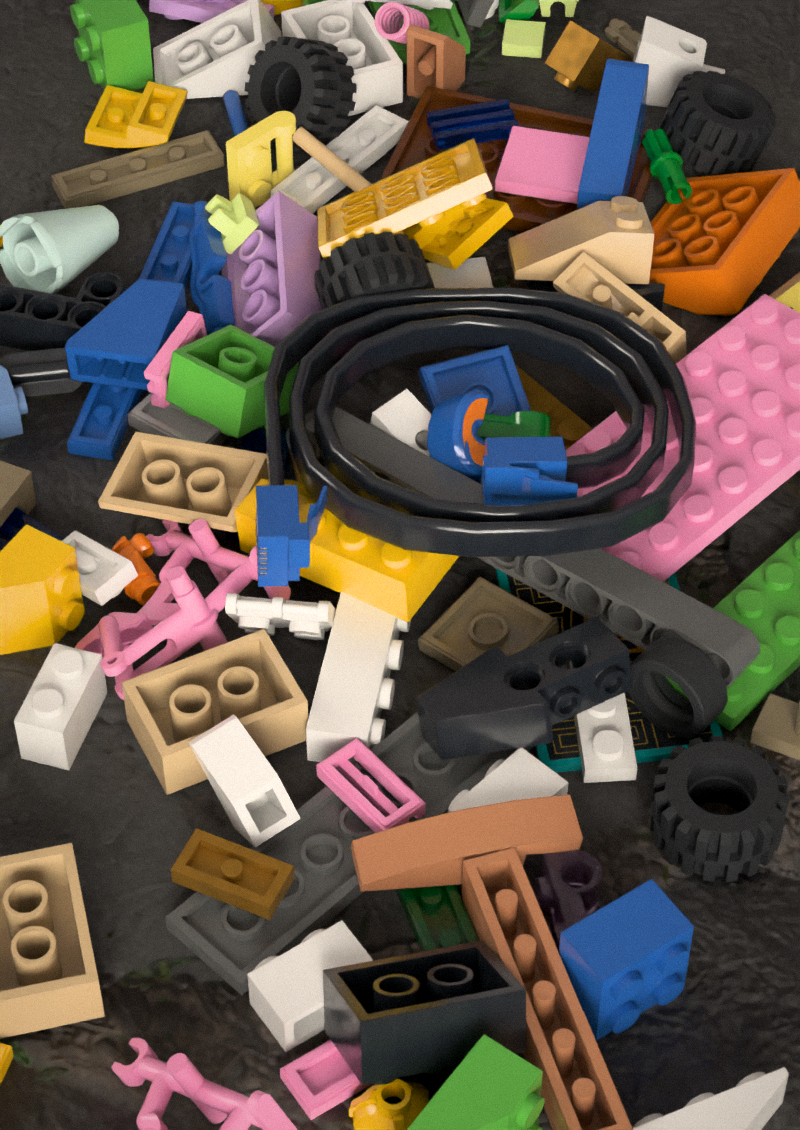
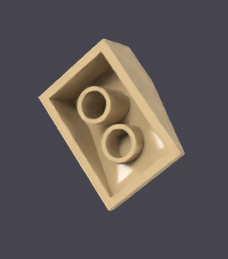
M627 196L613 197L611 201H597L509 238L508 251L515 280L554 281L584 251L623 283L649 284L654 231L643 202H638L636 199Z

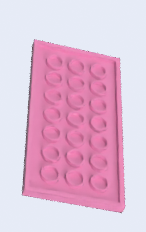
M766 294L676 363L685 378L697 424L695 461L691 486L662 522L612 547L601 548L662 582L800 470V313ZM668 401L669 413L663 471L642 496L656 490L678 463L679 442ZM617 411L565 451L566 457L594 453L617 442L627 430ZM646 412L644 413L641 451L623 474L596 487L578 489L577 497L588 494L627 475L651 446L652 434L649 417Z

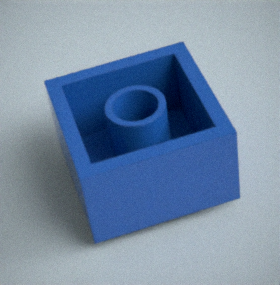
M652 879L561 932L559 954L596 1041L612 1031L614 1033L625 1031L635 1023L641 1013L657 1003L660 1006L669 1004L684 989L694 926Z

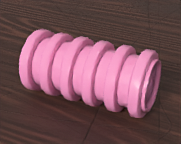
M397 2L384 4L375 15L377 32L388 40L407 45V28L410 25L427 30L430 28L428 18L423 12Z

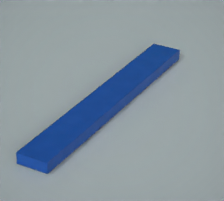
M172 202L139 279L184 284V290L186 289L193 266L189 243V233L194 227L193 213L191 211V206H194L193 204ZM93 383L67 441L68 452L70 454L113 461L129 425L128 413L137 405L143 389Z

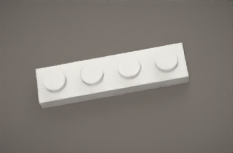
M376 105L327 144L326 147L359 174H362L398 144L409 121ZM311 157L270 191V197L280 191L313 214L347 185Z

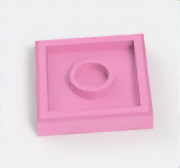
M513 126L495 179V191L577 204L578 189L590 137Z

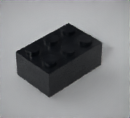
M483 940L323 970L325 1032L362 1085L369 1083L384 1085L392 1083L399 1077L424 1072L431 1074L446 1072L451 1067L458 1066L484 1034L515 1054L526 1052V989Z

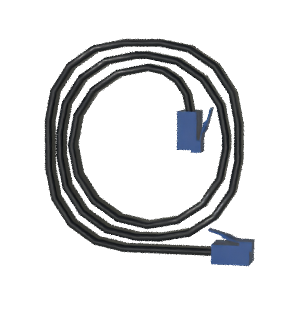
M415 288L358 295L308 315L275 346L264 384L268 485L256 486L258 587L288 586V581H299L300 568L309 567L310 542L317 533V528L325 508L347 527L410 551L465 557L552 556L612 547L662 522L692 484L697 424L685 378L664 343L621 312L565 293L516 288ZM508 345L510 352L522 353L577 374L611 400L627 429L617 442L594 453L567 457L563 437L485 438L481 480L484 504L433 499L379 478L343 448L332 419L337 400L365 373L395 360L416 353L463 347L491 350ZM298 363L289 399V431L291 452L306 491L317 500L315 504H310L306 523H300L297 485H284L279 404L286 375ZM323 376L324 379L315 411L314 436L328 470L319 463L305 425V411L311 388ZM668 401L679 442L678 463L656 490L642 496L663 471L667 441ZM646 412L649 417L652 434L651 446L627 475L588 494L577 497L578 489L596 487L623 474L641 451L644 413Z

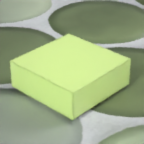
M506 19L502 41V55L542 58L546 22Z

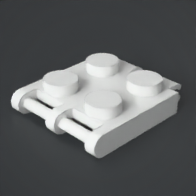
M227 593L225 603L226 614L239 623L238 627L245 629V633L251 634L265 629L269 636H273L275 634V627H287L289 632L294 633V637L312 640H324L325 632L331 631L336 612L335 607L330 601H319V603L286 600L283 597H273V599L244 597L235 593Z

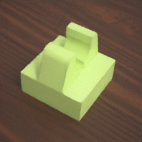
M240 192L232 201L216 194L205 206V209L212 214L208 219L209 223L221 232L225 251L230 255L260 225L253 202Z

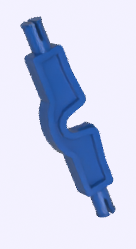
M197 201L193 204L194 206H191L194 227L189 233L193 263L190 289L192 299L199 306L200 314L203 315L206 332L209 335L228 325L234 326L235 318L232 306L231 281L219 275L227 260L221 232L209 223L210 212L205 209L208 203Z

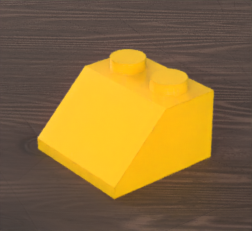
M27 524L0 551V655L53 646L68 631L74 630L80 624L85 613L75 548Z

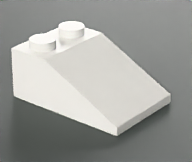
M247 0L154 47L155 83L187 90V99L223 97L224 93L229 90H234L239 95H248V92L245 91V82H249L250 75L247 72L250 65H255L256 63L255 55L259 50L265 51L266 43L271 40L277 41L278 37H282L281 30L261 0Z

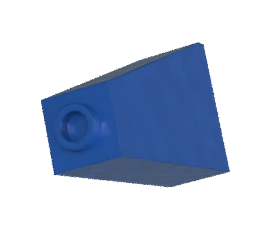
M607 59L578 189L577 210L597 201H611L613 197L628 195L644 131L650 64Z

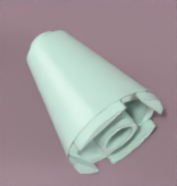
M102 205L15 215L3 221L0 226V237L3 236L4 248L0 250V264L13 287L57 294L116 244L119 237L118 220L112 212Z

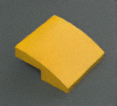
M151 81L147 82L143 93L107 85L85 129L84 143L113 148H141L166 143L187 99L188 91Z
M485 198L480 203L468 208H461L459 204L443 211L445 216L431 225L420 227L419 223H416L402 231L404 235L408 236L409 240L414 239L418 243L425 259L443 267L456 270L514 216L507 202Z

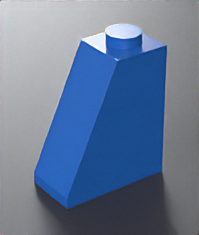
M142 278L137 280L67 341L65 350L70 379L148 390L147 384L150 380L145 379L144 371L187 313L184 284Z

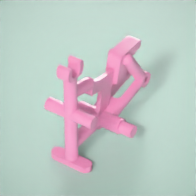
M197 519L189 525L188 529L192 536L184 534L178 522L163 520L162 523L167 532L161 536L148 534L146 537L154 548L153 553L157 556H167L173 550L175 551L160 570L159 580L161 583L155 593L137 613L112 612L102 617L99 623L77 643L75 648L104 656L100 666L107 676H115V691L119 698L124 700L122 682L169 665L198 642H200L204 651L227 643V639L216 621L218 613L225 608L227 593L239 594L251 581H258L256 547L251 550L249 557L220 547L205 519ZM194 558L207 562L219 584L205 599L196 583L190 579L186 572V568ZM289 586L264 587L270 599H273V597H283L289 600L291 590ZM175 598V600H176L177 603H171V602H172V600ZM167 639V645L164 649L137 669H133V662Z
M132 1038L128 1043L138 1055L135 1062L130 1065L114 1062L111 1066L116 1075L127 1086H140L145 1080L152 1082L137 1116L136 1123L140 1130H168V1127L161 1119L173 1092L190 1098L211 1123L217 1124L225 1120L219 1130H248L251 1124L263 1130H297L269 1094L257 1090L248 1097L209 1081L202 1076L184 1053L174 1054L167 1063L161 1061L144 1039Z

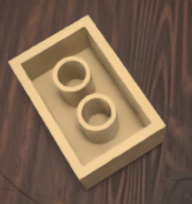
M265 629L122 682L127 722L166 795L208 779L188 742L232 715L239 719L264 756L306 741V726L309 719L308 701Z
M72 843L0 857V1039L105 1017Z

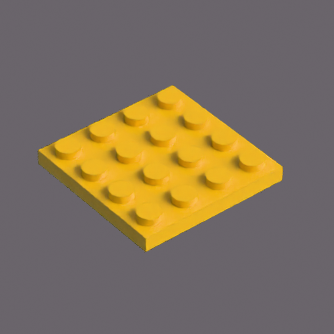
M474 138L318 208V248L322 257L331 256L330 252L333 249L345 245L346 241L350 239L364 237V234L374 233L376 235L382 232H392L393 235L403 234V229L419 223L420 227H424L441 220L445 216L443 211L460 204L461 208H468L483 201L486 198L485 192L492 190V186Z

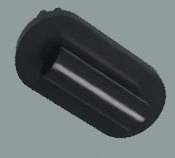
M65 348L10 353L0 359V365L7 369L13 388L21 386L25 397L69 393L77 390L83 383V381L70 379Z

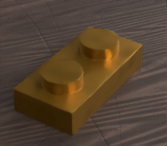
M197 828L171 868L172 882L268 920H271L295 879L293 865Z

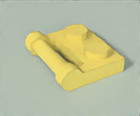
M289 111L273 113L226 142L230 201L240 192L253 202L254 208L269 200L271 198L270 191L295 171L292 135L296 131V118L293 113ZM275 138L277 170L272 172L270 141Z

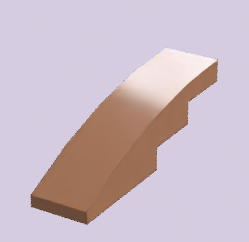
M569 794L513 800L467 808L405 823L353 840L351 851L360 891L363 892L462 884L464 860L515 847L523 865L526 855L579 851L583 836L571 795Z

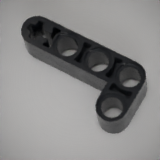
M111 272L95 273L84 281L76 298L0 284V345L27 351L65 348L67 341L124 292L122 279L117 274Z

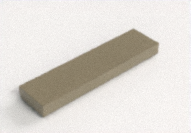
M209 130L51 175L52 185L65 209L90 206L225 166L224 154Z

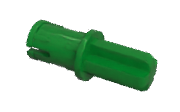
M661 128L655 131L649 129L645 132L646 137L642 141L651 161L649 170L652 176L659 180L667 202L670 204L682 203L683 200L678 192L679 188H681L686 199L692 194V188L682 171L683 160L680 154L674 152L664 130Z

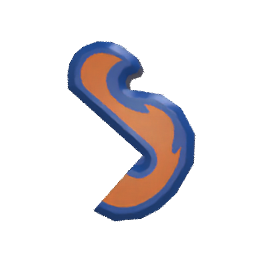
M475 389L450 396L438 403L432 412L428 424L427 448L431 458L481 484L485 440L477 436L478 428L483 424L489 394Z

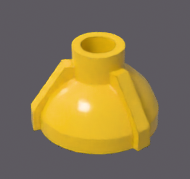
M396 1079L389 1084L373 1085L361 1096L351 1101L349 1117L353 1118L354 1130H407L429 1103V1090L422 1084L405 1082L400 1079ZM388 1097L402 1099L398 1104H389L384 1100Z

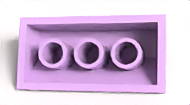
M280 191L256 210L260 225L231 255L226 252L227 260L222 268V276L231 281L232 306L235 318L234 326L274 347L308 315L323 310L314 284L315 271L320 269L319 264L321 262L320 250L318 248L317 217Z

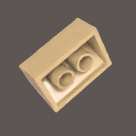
M135 431L98 503L100 508L185 524H191L197 519H205L210 528L238 532L234 510L262 478L268 479L267 457L264 453Z

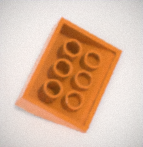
M794 168L686 178L692 188L691 196L686 199L681 188H679L678 192L683 202L679 204L666 202L650 222L654 231L649 283L665 284L664 303L697 315L719 314L720 316H730L737 314L743 308L747 299L761 283L763 277L776 259L780 257L781 252L800 228V181Z

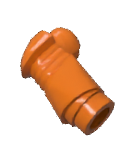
M136 533L130 540L122 536L111 550L132 562L138 576L123 589L130 599H134L144 606L155 593L160 582L144 561L145 558L152 556L154 548L143 533Z

